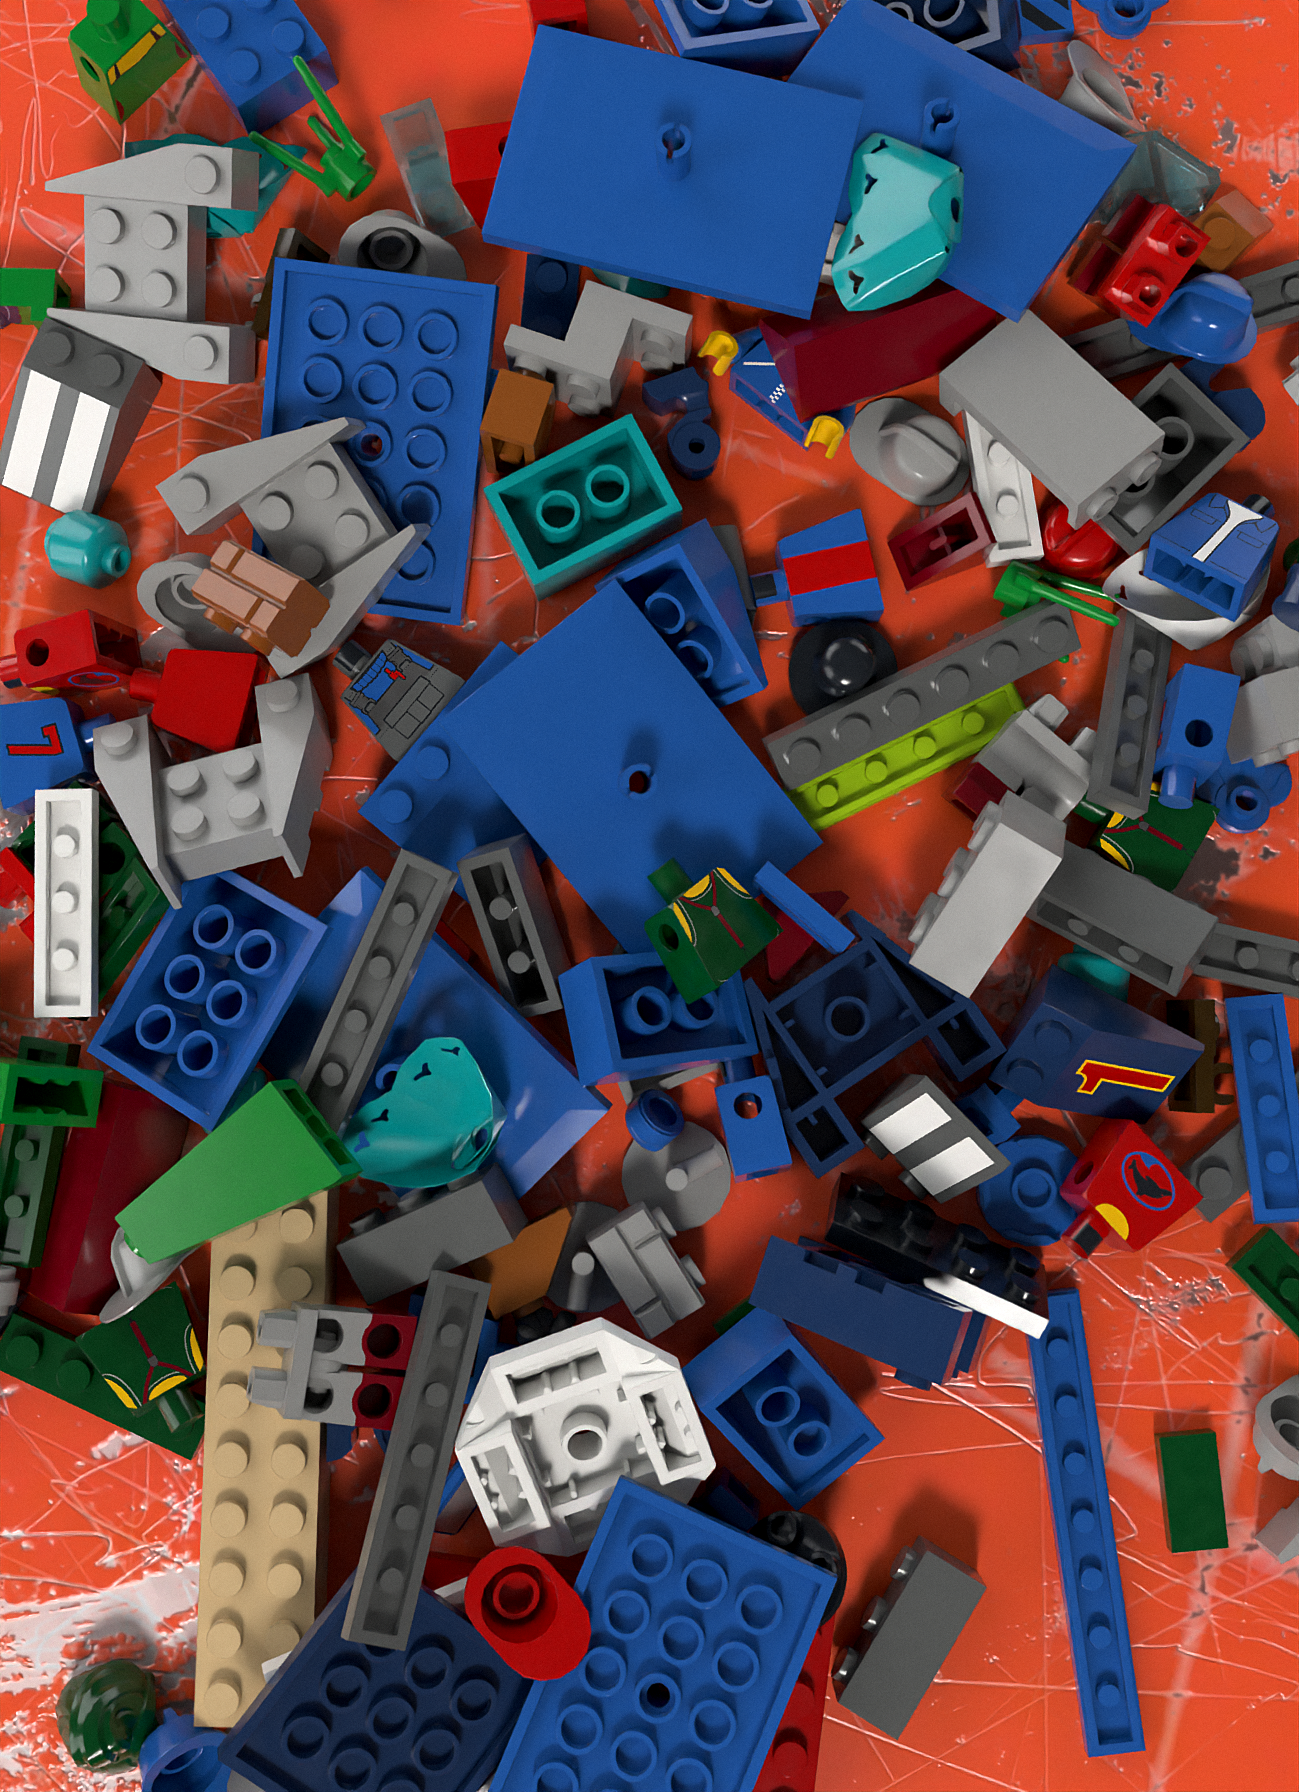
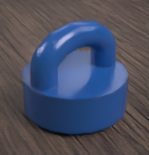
M644 1090L629 1105L625 1113L626 1126L631 1136L642 1148L651 1152L663 1149L682 1132L684 1127V1118L680 1107L671 1096L660 1090Z

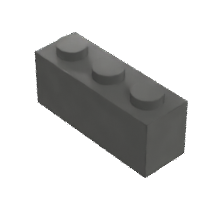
M527 833L475 847L458 860L456 864L502 997L524 1018L564 1008L558 976L572 967Z
M1067 840L1064 843L1062 861L1025 915V917L1094 954L1103 956L1113 964L1175 997L1209 949L1219 919L1206 912L1197 903L1183 900L1155 886L1146 877L1132 874L1104 860L1095 851L1083 849Z
M495 1162L478 1170L477 1168L475 1172L446 1183V1185L431 1192L428 1187L416 1188L396 1201L398 1207L382 1213L380 1207H375L360 1214L349 1222L352 1230L336 1247L369 1306L428 1280L432 1270L446 1272L514 1242L527 1224L528 1219L498 1162Z
M918 1535L911 1548L905 1545L899 1551L890 1569V1576L893 1580L882 1598L875 1595L868 1603L860 1622V1626L864 1629L853 1647L849 1645L843 1647L831 1670V1677L834 1678L832 1684L837 1702L896 1740L899 1739L987 1588L975 1569L921 1535Z

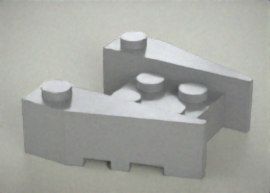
M177 143L45 182V191L84 195L85 308H47V317L141 359L147 365L176 379L226 385L255 382L256 332L251 330L252 326L205 321L207 207L258 212L259 153L228 147Z
M342 417L203 454L155 486L187 535L211 534L244 511L277 564L308 581L329 600V610L317 628H311V637L298 657H290L276 648L273 649L270 656H266L281 680L301 674L342 647L354 633V628L370 607H373L383 595L384 589L403 564L409 561L432 531L427 523L411 524L399 533L395 529L342 445L366 428L364 422L359 419Z
M309 673L255 686L262 743L171 766L170 756L147 715L93 729L95 771L148 868L174 909L183 907L181 882L280 856L284 857L294 878L303 876L311 845V840L308 836L314 811H319L323 798V793L320 789L324 771L330 770L333 758L327 714Z

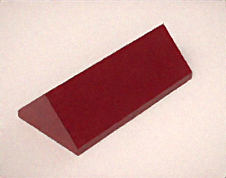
M937 278L930 285L911 297L874 310L848 311L842 304L838 293L815 300L810 320L776 313L760 319L758 326L801 424L818 416L827 415L939 375L951 363L997 326L995 310ZM860 285L853 287V292L855 294L858 293V288Z
M103 1077L96 1128L72 1127L54 1192L41 1267H34L28 1292L62 1313L100 1315L105 1304L120 1288L110 1258L111 1243L117 1229L120 1227L114 1217L180 1161L191 1121L189 1117L140 1086Z

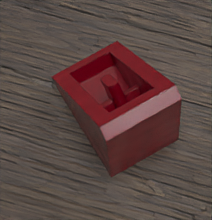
M970 492L889 540L887 544L906 591H913L983 564L997 544V541L977 492Z
M841 890L806 893L833 917L850 898ZM762 897L759 904L784 930L763 948L766 979L773 985H776L815 939L769 899Z

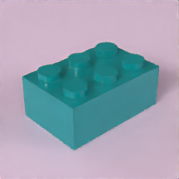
M632 413L483 488L489 509L538 602L682 528L683 508Z

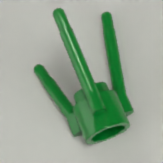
M296 55L293 58L294 66L341 139V141L337 142L316 117H308V125L328 149L319 163L325 171L320 173L256 131H252L249 134V139L267 153L315 183L328 198L335 192H338L345 201H353L368 188L374 180L377 171L365 159L367 151L354 139L304 59Z
M1013 559L999 581L992 597L1004 603L1000 615L1006 618L1046 598L1113 627L1117 626L1120 622L1119 617L1052 588L1049 585L1115 602L1104 594L1101 586L1044 570L1031 562H1028L1026 566ZM1115 594V595H1114L1115 598H1119V597H1120L1119 594ZM1066 655L1057 660L1061 663H1067L1070 657Z

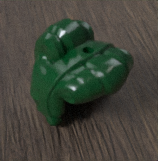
M122 1659L96 1666L69 1680L61 1691L55 1709L58 1719V1731L67 1752L73 1758L77 1767L89 1770L92 1773L116 1775L130 1771L138 1766L141 1745L154 1730L161 1726L156 1717L155 1676L152 1672L143 1673L134 1663Z

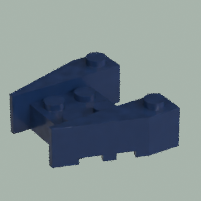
M853 909L841 916L839 920L856 936L853 939L856 944L770 1002L766 1000L752 977L743 982L754 1033L766 1075L771 1077L785 1134L810 1172L818 1179L865 1147L833 1099L920 1039L948 1080L954 1082L963 1081L1007 1051L975 1002L909 964L910 954L886 937L885 933Z
M771 1235L749 1300L751 1305L897 1368L894 1378L926 1391H930L932 1383L943 1385L950 1382L951 1378L957 1379L960 1371L970 1373L976 1370L992 1321V1317L873 1262L800 1236L798 1244Z

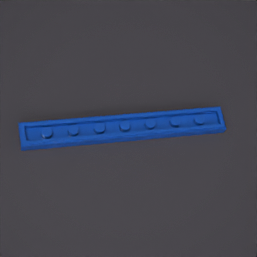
M1076 1287L1047 1290L1049 1322L1039 1339L1025 1333L1084 1749L1089 1758L1146 1751L1079 1290Z

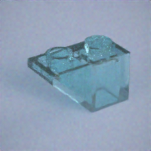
M431 97L379 116L390 153L418 225L441 237L475 226L473 217L452 185L445 135Z
M1156 130L1122 135L1123 138L1138 146L1133 159L1098 208L1100 223L1105 225L1110 222L1131 191L1140 194L1147 201L1156 205H1169L1184 217L1195 215L1207 206L1220 186L1219 172Z

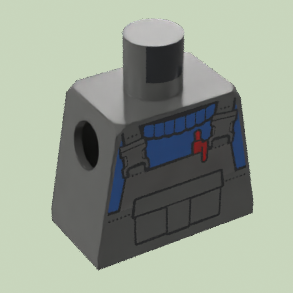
M392 639L385 641L374 656L355 640H349L338 651L332 662L333 666L352 680L340 698L397 763H399L466 683L460 676Z

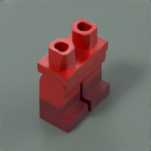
M1131 191L1101 233L1103 237L1121 249L1124 254L1115 252L1103 242L1096 240L1067 284L1106 313L1132 322L1136 321L1147 328L1187 271L1203 252L1211 237L1171 206L1166 204L1156 205L1147 201L1140 194Z

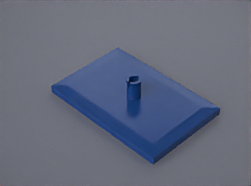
M847 0L787 80L788 83L865 101L836 220L846 226L852 216L848 191L853 157L861 144L871 134L882 133L906 141L962 167L964 173L963 237L961 243L957 244L954 255L946 270L938 278L1017 324L1131 162L1138 146L873 0ZM885 139L880 141V146L871 152L872 154L881 149L888 148ZM870 174L866 175L869 183L865 189V194L869 193L871 187L878 180L871 177ZM953 198L951 200V213L953 219L957 221L958 211ZM945 246L946 253L950 251L947 246Z
M539 24L481 232L483 242L810 320L865 101Z
M275 257L260 439L342 417L362 420L366 428L342 445L398 533L411 524L427 523L432 530L409 561L403 564L384 589L383 595L373 607H370L367 613L457 626L464 625L483 448L479 429L487 408L500 287L492 284ZM380 438L382 440V450L378 454L376 448L372 447V443H377V440ZM253 526L251 551L277 564Z
M616 579L612 580L438 721L627 954L656 951L644 930V922L665 906L666 903L647 879V876L672 857H675L693 882L716 867L724 868L755 899L762 893L752 886L753 882L751 881L767 861L783 874H786L823 843L822 839ZM634 772L641 774L644 779V786L638 793L629 789V779Z
M368 866L361 868L316 918L333 928V931L259 1059V1062L277 1080L294 1079L298 1084L386 885ZM434 931L352 1118L368 1102L392 1090L397 1071L425 1039L437 1037H455L460 1039L476 1060L508 1112L497 1144L480 1164L478 1170L498 1162L517 1200H519L609 1111L613 1104L595 1086L581 1087L577 1069ZM455 1047V1048H453V1050H450V1049H441V1050L447 1051V1052H451V1053L456 1054V1055H459V1054H458V1051L460 1050V1048H459V1047ZM427 1063L422 1065V1072L417 1074L414 1080L431 1074ZM383 1110L381 1116L372 1119L371 1122L388 1121L387 1114L389 1110ZM481 1129L476 1135V1151L487 1141L488 1133L486 1129ZM363 1131L359 1133L360 1144L354 1148V1152L370 1145ZM452 1162L451 1164L452 1169H454L455 1162ZM384 1183L399 1198L416 1189L397 1187ZM442 1184L435 1187H428V1189L431 1192L446 1184Z
M621 1474L573 1587L589 1612L592 1633L587 1653L578 1666L563 1677L546 1681L534 1680L488 1792H752L837 1581V1574ZM662 1683L669 1690L660 1691L654 1686V1684Z

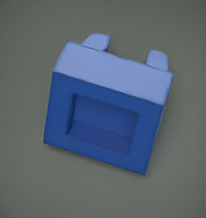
M982 1083L962 1092L952 1103L995 1145L1008 1140L1021 1127L1011 1115V1112L1025 1098L1004 1087L1000 1088L999 1085L991 1090L986 1083Z

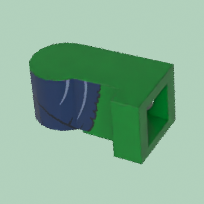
M0 267V329L15 323L34 325L39 331L45 317H47V308L70 307L71 288L56 269Z

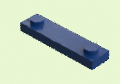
M1283 993L1225 998L1223 1005L1231 1064L1233 1066V1079L1253 1225L1299 1222V1100Z

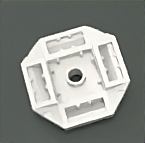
M602 1317L489 1357L455 1439V1453L495 1546L508 1547L520 1545L540 1553L565 1557L589 1550L621 1474L687 1504L700 1481H705L716 1467L711 1446L678 1358ZM581 1430H591L584 1434H575Z

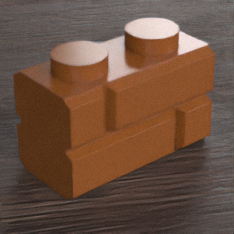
M230 539L229 541L224 540L210 560L211 568H205L191 588L192 596L207 607L202 616L230 635L239 627L243 630L239 637L266 656H270L273 649L276 648L290 657H298L311 637V628H317L329 610V600L302 577Z

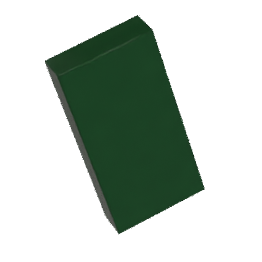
M1206 1428L1154 1433L1167 1548L1172 1553L1229 1548L1216 1432Z

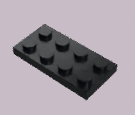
M843 1172L840 1173L832 1189L824 1236L825 1241L1037 1339L1040 1338L1049 1322L1045 1265L1041 1264L1032 1253L1019 1247H1011L1009 1249L993 1242L980 1229L970 1224L960 1223L956 1225L937 1216L932 1208L920 1201H904L885 1192L879 1183L864 1176L854 1178Z

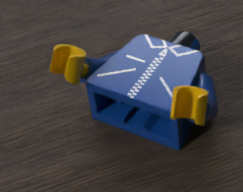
M759 326L731 335L720 330L713 331L709 334L698 352L699 357L712 355L718 359L713 368V372L717 376H722L730 364H735L731 368L729 389L806 451L809 450L814 441L821 442L828 447L825 457L828 459L834 457L843 436L854 423L856 404L800 424Z

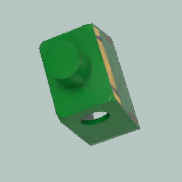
M88 0L86 5L87 16L70 31L67 39L82 88L121 125L191 58V55L160 19L140 0Z

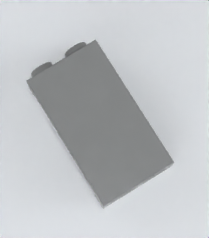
M1029 309L1018 324L1006 318L939 373V403L953 416H956L965 409L1067 506L1069 510L1067 522L1075 530L1079 529L1089 519H1092L1094 522L1102 519L1115 506L1119 499V494L1133 483L1136 486L1144 484L1155 474L1161 465L1160 455L1165 432Z

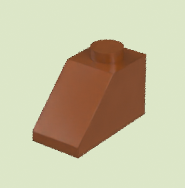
M1237 190L1221 197L1193 222L1195 226L1210 236L1211 240L1180 282L1187 283L1203 273L1216 272L1227 274L1275 225Z
M500 368L479 429L487 472L507 477L546 457L556 404L554 384L547 382L542 375L526 369L512 372Z
M573 1199L529 1220L514 1242L467 1262L475 1280L492 1284L488 1306L494 1319L511 1312L514 1320L536 1311L545 1304L542 1296L547 1294L554 1282L577 1212Z

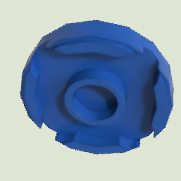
M1039 1134L1015 1135L1004 1142L996 1144L995 1147L1011 1164L1002 1173L976 1186V1201L986 1223L1003 1238L1024 1246H1048L1061 1240V1234L1078 1217V1214L1060 1194V1187L1077 1162V1157L1062 1142Z

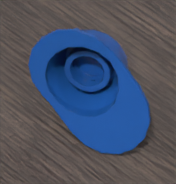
M1216 272L1200 274L1187 283L1179 282L1147 328L1136 321L1126 320L1131 334L1145 345L1218 365L1235 363L1246 357L1257 341L1258 328L1251 313L1254 300L1248 295L1247 290L1239 281L1226 274Z
M170 1707L163 1710V1724L146 1738L139 1751L138 1763L142 1779L141 1792H227V1783L232 1769L218 1760L217 1748L228 1734L215 1730L214 1727H194V1714L178 1716Z

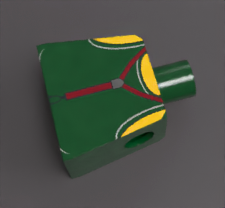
M1152 783L1148 812L1133 820L1086 800V791L1082 799L1072 810L1074 813L1097 825L1085 849L1095 851L1104 860L1132 874L1146 877L1155 886L1171 894L1176 889L1220 812L1219 808L1195 798L1193 806L1187 809L1166 807L1158 801L1161 786Z
M672 857L647 876V879L665 901L666 905L644 922V930L682 998L688 1005L720 987L784 931L772 916L724 868L716 867L693 882L675 857Z
M176 1281L151 1294L122 1317L109 1323H101L74 1338L80 1349L137 1418L158 1407L171 1432L176 1433L190 1426L204 1415L190 1387L207 1378V1364L185 1298Z

